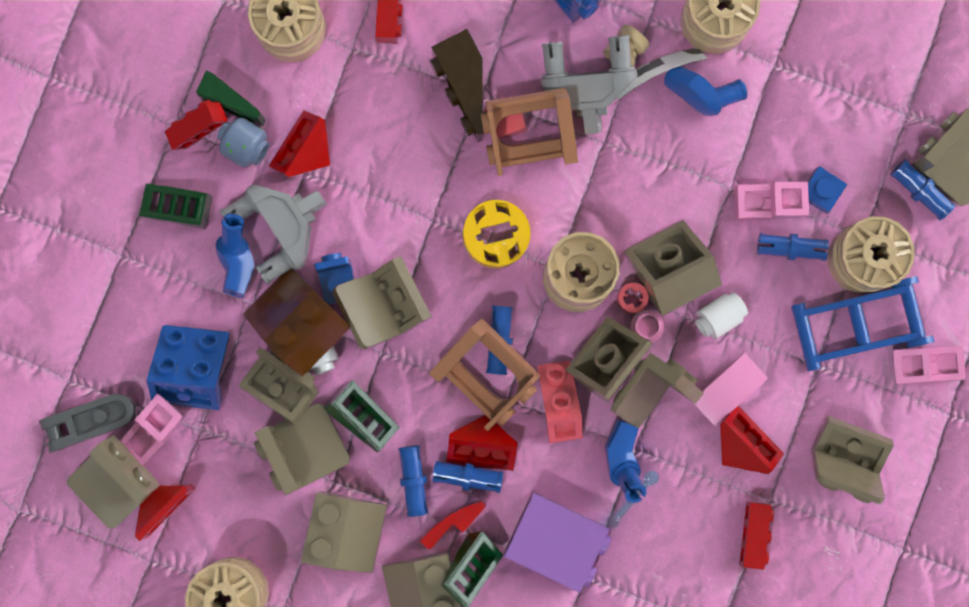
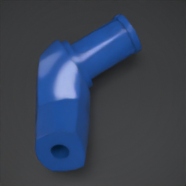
M683 67L668 70L664 78V84L667 88L681 97L697 112L705 116L719 115L723 107L746 100L748 95L746 86L743 81L741 82V79L714 88L701 75Z
M227 214L221 221L222 236L217 239L215 244L219 261L226 271L222 291L236 298H244L255 268L254 259L247 241L242 237L243 218L237 214Z
M617 419L605 443L608 472L613 484L621 487L626 500L630 503H637L642 500L638 490L643 497L647 494V490L639 478L641 473L640 466L633 453L639 429Z

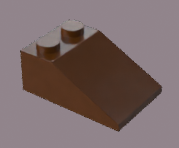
M293 268L282 274L243 313L263 341L285 364L302 377L350 329V325Z

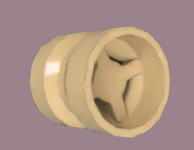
M623 25L618 31L617 36L630 35L631 66H634L637 54H643L650 44L646 37L638 30L629 25ZM608 44L603 50V54L611 62Z

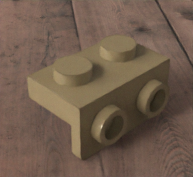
M259 347L255 352L259 359L238 386L278 415L296 425L319 394L318 389L313 383L315 378L309 372L302 377L286 365L272 349L268 353Z

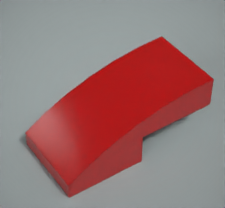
M478 500L456 509L430 528L419 542L431 550L452 524L464 533L483 511L486 504L482 500Z

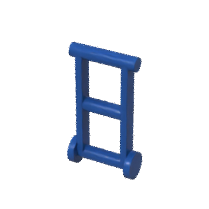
M918 276L903 279L898 284L891 286L892 289L809 309H806L805 303L791 306L807 371L821 369V361L906 342L907 348L935 342L933 335L926 337L913 284L919 283ZM901 294L910 334L871 343L861 303ZM848 307L857 346L818 355L808 316Z

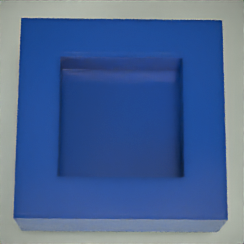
M819 166L808 180L809 203L827 214L831 211L848 184Z

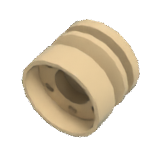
M250 0L248 18L251 29L270 56L283 62L296 63L310 58L320 49L325 40L326 23L317 0ZM287 11H290L292 16L285 15L287 14ZM280 15L285 16L283 21L280 19Z
M686 0L682 8L680 20L683 35L693 47L704 53L720 54L731 51L742 42L759 16L761 1ZM723 3L726 4L728 8L722 11L717 8V6H721Z
M869 217L843 229L833 238L828 249L827 265L833 279L842 288L853 293L869 294L898 284L909 274L914 263V244L910 234L900 223L887 217ZM874 247L878 249L876 256L879 259L877 260L872 258L874 252L871 249Z
M575 232L563 237L553 246L543 270V286L548 297L558 307L569 312H587L597 308L612 292L619 277V259L615 249L603 237L591 232ZM575 269H579L580 274H586L582 283H579L577 278L571 277Z
M237 556L222 558L202 569L194 576L188 585L185 604L186 607H266L269 597L268 581L262 570L252 561ZM222 593L223 595H230L232 601L227 604L225 602L219 603L218 596Z

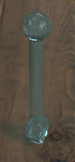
M654 471L647 472L644 477L645 481L642 484L646 489L649 485L656 484L659 480L658 474ZM626 501L615 515H610L607 518L608 526L617 528L620 525L622 516L634 503Z

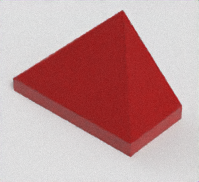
M303 110L269 164L270 168L288 177L330 166L325 120Z
M739 406L730 412L720 423L722 465L763 474H769L774 470L784 453Z
M484 415L449 434L446 462L465 465L470 463L474 464V466L514 471L518 442L497 423L487 431L484 427L491 420Z
M192 484L160 485L140 504L134 537L138 541L149 538L196 488Z

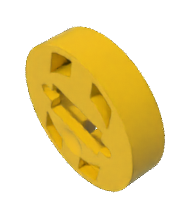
M489 200L476 206L467 216L462 232L463 245L468 255L476 263L492 269L505 268L517 262L525 253L531 236L530 225L525 214L516 205L504 200ZM496 207L505 208L507 214L497 212ZM483 210L484 216L476 224L475 215ZM507 222H509L510 227L516 226L518 228V231L512 233L513 238L484 245L483 240H476V236L481 234L480 229ZM516 244L518 253L510 259L508 252ZM485 254L494 256L497 262L487 261Z

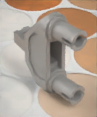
M630 35L608 37L611 68H608V71L569 74L565 72L563 41L542 44L545 74H542L541 86L545 91L560 88L567 89L571 110H576L577 117H583L585 134H596L602 131L601 115L608 114L607 106L637 78V69H635V66H631Z
M251 185L246 188L245 196L220 210L223 217L227 214H237L243 220L255 212L261 213L282 245L280 248L281 252L256 266L259 274L261 273L262 279L268 285L291 268L299 270L305 266L312 228L310 224L316 220L313 214L326 206L327 203L319 191H315L302 198L300 194L291 197L286 193L258 185Z

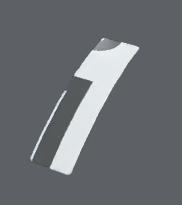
M697 48L679 51L658 58L637 69V78L617 99H621L634 88L668 70L708 58Z

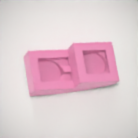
M774 182L772 184L737 185L734 187L736 220L791 218L809 215L808 182Z
M963 345L893 350L896 384L966 379Z
M744 352L725 368L716 379L701 390L704 394L695 405L715 426L768 379V376Z
M157 394L135 419L136 423L120 442L145 467L172 435L184 418V415L160 394Z

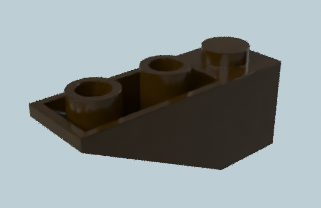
M465 29L432 46L433 58L429 62L437 78L443 76L449 87L444 90L453 107L459 105L464 115L460 118L465 132L468 136L474 134L476 140L480 142L482 141L483 132L481 113H483V57L468 29Z

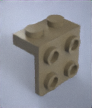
M969 107L959 114L953 111L940 124L943 130L936 138L930 136L917 150L920 155L911 164L926 178H931L935 182V186L958 206H965L969 203Z
M402 257L392 259L373 273L340 284L332 290V294L361 349L370 348L402 335L432 317Z
M650 352L646 359L641 360L637 364L634 375L628 384L616 393L611 411L630 425L639 428L669 387H672L694 404L699 401L704 393L695 386L698 380L688 373L684 367L671 358L665 363Z
M315 404L309 407L296 425L285 419L273 426H266L255 432L258 440L254 441L256 450L262 460L268 459L273 469L269 473L272 483L277 491L283 490L285 495L346 466L350 462V456L328 412L323 408V404Z
M827 416L811 449L815 478L823 487L829 490H842L852 494L853 497L864 503L874 502L882 504L885 494L880 472L894 447L893 440Z
M114 435L95 446L89 452L91 456L67 479V485L110 529L117 527L160 486L152 474L141 465L127 447Z

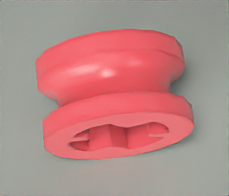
M633 282L623 286L617 294L618 306L622 311L629 314H635L643 310L649 299L645 287ZM630 289L633 293L639 292L642 299H639L638 302L641 304L638 307H634L632 303L626 305L623 298H626L628 295L625 294V291Z

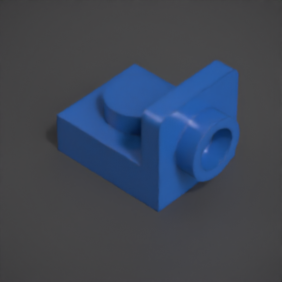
M341 253L322 256V262L314 264L315 270L319 275L323 298L330 306L337 304L332 290L340 284L355 279L351 260L348 257H342Z

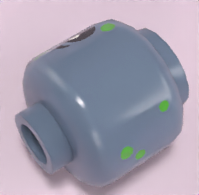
M243 117L235 119L232 123L226 122L217 134V139L220 140L219 151L221 155L243 168L250 167L252 164L255 166L259 165L270 147V143L267 142L266 131Z

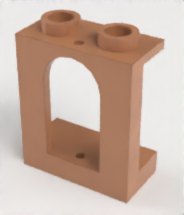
M566 88L486 101L487 113H481L484 134L491 133L493 144L486 145L489 165H496L498 176L503 175L502 167L563 157L565 165L578 163L570 98ZM549 108L556 109L559 138L508 145L503 143L496 134L497 125L504 117Z
M483 319L474 324L429 372L438 383L447 377L491 420L484 427L487 431L496 422L502 427L516 412L511 407L518 400L524 404L538 390L533 384L541 376ZM479 341L516 376L518 391L513 397L506 399L497 397L460 362Z

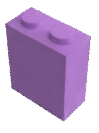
M532 491L506 547L504 557L580 593L583 586L589 587L595 577L597 568L593 567L597 555L603 556L610 544L611 537L607 535L609 528Z

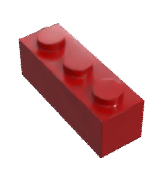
M377 0L375 31L377 43L397 44L398 37L402 36V25H399V17H403V4H400V0Z
M210 100L201 102L196 110L185 113L183 119L172 122L171 127L164 131L171 149H188L228 122L221 103L210 102Z
M746 501L739 560L740 566L765 570V565H768L769 552H767V544H770L772 538L769 526L770 522H773L774 509H771L772 505Z

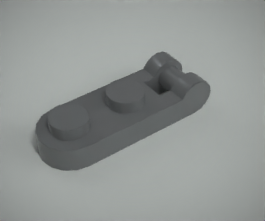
M112 394L39 420L42 431L46 430L49 442L46 443L49 453H54L128 426L135 419L137 409L133 399L129 396ZM66 423L70 435L63 437L60 425Z

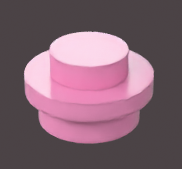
M653 310L638 312L630 323V330L651 343L661 338L665 328L662 317Z

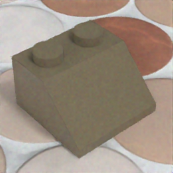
M684 220L624 250L641 285L647 290L649 299L662 316L722 285L714 256Z
M607 316L567 367L566 371L586 389L608 403L650 350L652 343Z
M325 491L317 492L301 562L335 570L372 573L387 505Z
M449 550L382 565L391 607H462L441 586L452 564Z

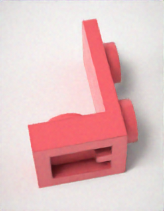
M570 361L542 364L537 367L538 373L541 375L539 381L546 414L549 443L583 438L582 416L574 377L566 371L567 367L571 364Z

